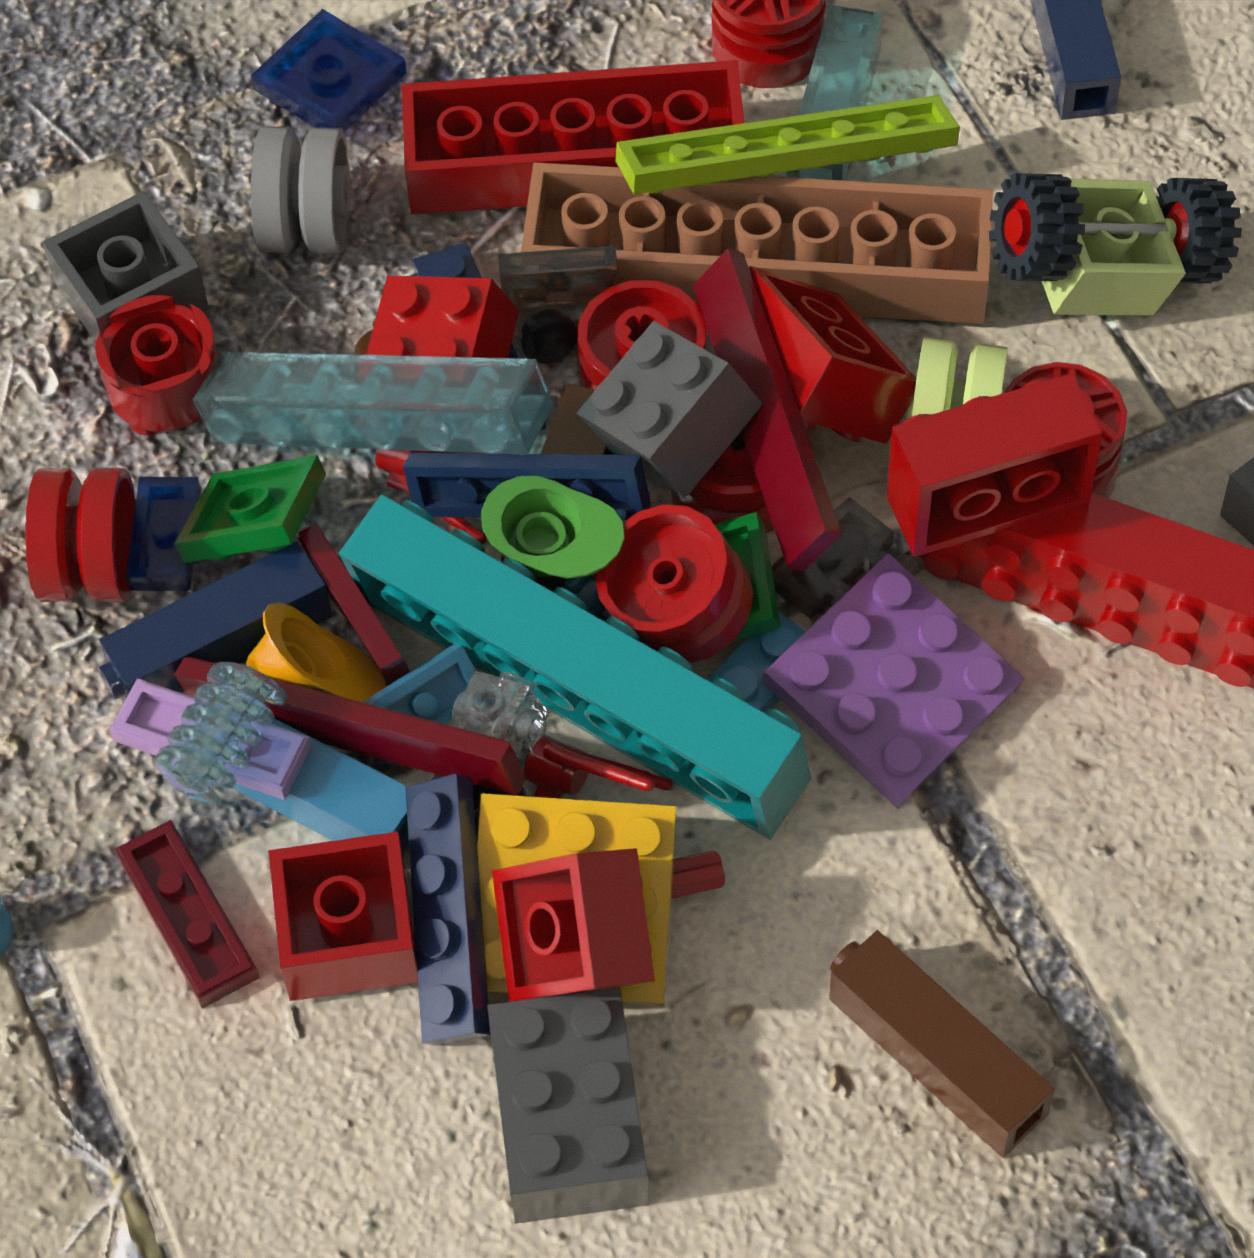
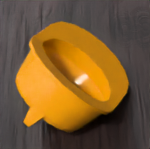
M279 602L268 605L263 612V626L266 634L248 655L246 667L250 673L359 702L367 700L386 687L384 677L375 663L364 652L348 641L319 626L295 607Z

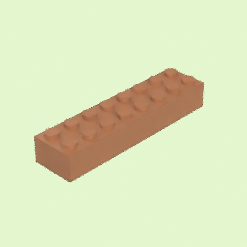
M533 163L520 253L524 296L592 300L607 288L627 281L657 280L680 288L698 303L693 285L727 248L744 253L748 267L753 266L838 293L861 317L984 324L989 286L991 249L989 231L992 229V221L989 219L993 208V189L754 176L721 181L714 185H694L668 189L655 194L642 193L634 195L619 167Z

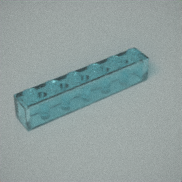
M221 352L212 371L193 398V402L214 443L521 455L529 454L553 406V401L536 359Z

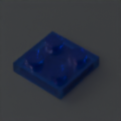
M322 9L250 76L253 90L309 125L321 128H343L345 132L407 73L404 57Z

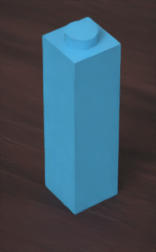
M230 695L220 705V707L308 736ZM310 736L308 737L312 748L286 800L204 773L332 841L398 831L403 855L409 847L406 785Z

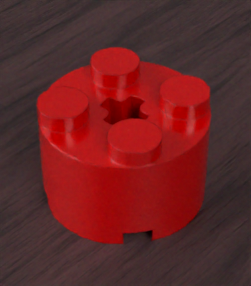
M145 296L120 306L109 317L111 323L102 336L99 332L95 342L96 357L110 404L118 416L129 423L132 430L140 435H153L157 432L172 431L189 426L201 418L213 415L220 405L223 372L211 324L201 309L191 303V308L176 304L174 298L170 296Z

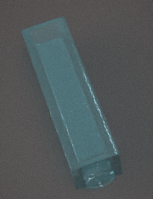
M828 6L798 115L866 106L881 51L883 13L866 11L859 8ZM851 162L828 165L820 169L807 168L787 171V177L846 181Z

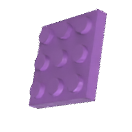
M888 553L764 671L760 681L898 809L1020 687L1025 678Z

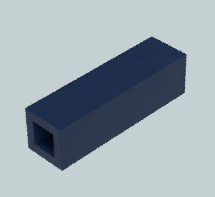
M1030 0L1061 120L1116 114L1121 73L1101 0Z
M296 541L99 639L107 662L98 667L99 673L114 700L122 696L127 698L137 678L183 693L185 691L174 674L184 657H192L230 668L246 661L248 655L266 634L263 626V612L268 605L281 602L293 606L316 624L331 618L332 612L326 585L299 542Z

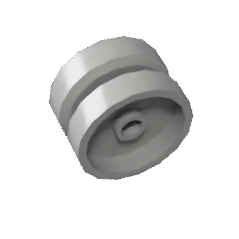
M263 126L259 128L254 143L251 171L252 224L256 246L259 251L289 253L297 244L300 233H302V239L312 254H340L343 252L347 237L350 206L349 155L343 128L314 127L310 129L304 139L302 150L300 141L292 127Z

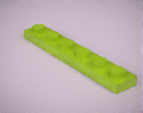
M934 95L620 141L616 145V163L634 195L642 193L655 194L668 189L694 185H714L721 181L754 176L767 177L774 173L807 168L820 169L828 165L860 160L873 161L881 157L912 152L926 153L933 149L957 146L960 126L940 96Z

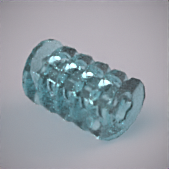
M219 662L212 665L206 676L208 683L198 687L194 695L195 704L185 708L181 716L182 725L172 729L168 737L169 746L161 748L154 759L158 771L173 788L191 799L212 806L222 805L221 798L212 789V786L216 785L224 789H232L237 781L233 773L225 765L245 768L250 760L247 753L238 746V743L249 747H258L262 740L261 734L251 725V722L261 726H271L275 719L273 712L263 702L282 706L288 697L282 687L263 673L249 666L234 662Z

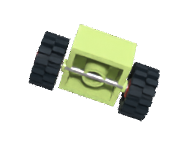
M1014 173L1010 175L1011 179H1005L1002 182L1003 192H996L993 200L997 204L998 209L991 210L989 220L995 222V230L989 231V241H996V246L991 250L993 260H1000L997 266L1000 273H1005L1006 278L1009 280L1042 281L1054 315H1154L1178 283H1212L1223 279L1222 273H1229L1233 267L1228 257L1237 258L1239 248L1233 245L1234 238H1241L1242 228L1235 227V220L1241 218L1240 208L1231 207L1237 198L1233 191H1226L1228 185L1224 181H1217V179L1170 178L1167 179V184H1160L1157 188L1159 196H1156L1151 182L1146 180L1078 179L1063 177L1062 174Z

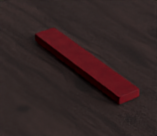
M727 248L697 280L693 288L716 356L728 362L763 403L762 407L742 429V434L786 565L789 568L804 571L842 535L745 255L743 252Z
M184 657L174 674L188 696L220 706L226 697L230 695L326 745L443 777L453 774L472 777L473 785L513 796H518L527 779L510 741L192 657Z

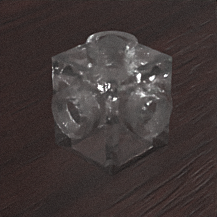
M474 671L466 690L461 692L455 700L452 719L449 725L510 741L523 769L533 746L545 735L549 712L534 694V686L523 677L510 672H501L499 677Z

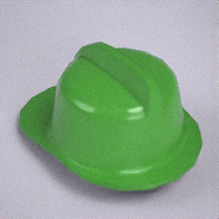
M518 476L500 483L488 494L481 510L482 530L489 543L500 551L505 558L513 559L525 566L535 577L557 576L569 579L589 576L606 568L619 555L625 540L623 522L615 509L599 499L541 476Z

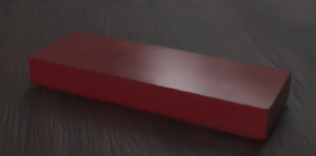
M315 522L298 533L300 537L297 539L387 684L390 685L408 674L410 670L318 524Z
M172 820L114 849L120 864L201 1008L260 978L254 962Z

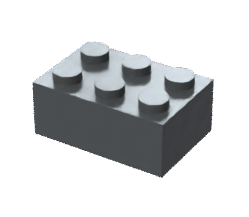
M621 987L487 1005L509 1189L515 1224L650 1205L648 1173Z

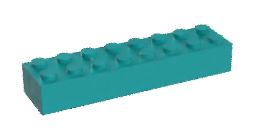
M380 495L339 552L350 576L370 606L444 649L453 644L463 646L474 667L658 775L670 779L675 785L767 839H772L811 780L803 737L799 733L800 727L791 718L772 708H768L763 713L746 703L745 695L731 683L717 677L712 682H709L691 671L693 669L691 664L669 648L661 647L657 652L638 641L640 639L639 635L624 622L614 617H608L604 622L588 613L585 603L570 591L561 587H556L554 592L536 583L533 573L519 562L505 558L501 563L485 554V548L468 533L460 529H454L450 534L436 526L433 517L419 505L409 500H404L402 505L386 496Z

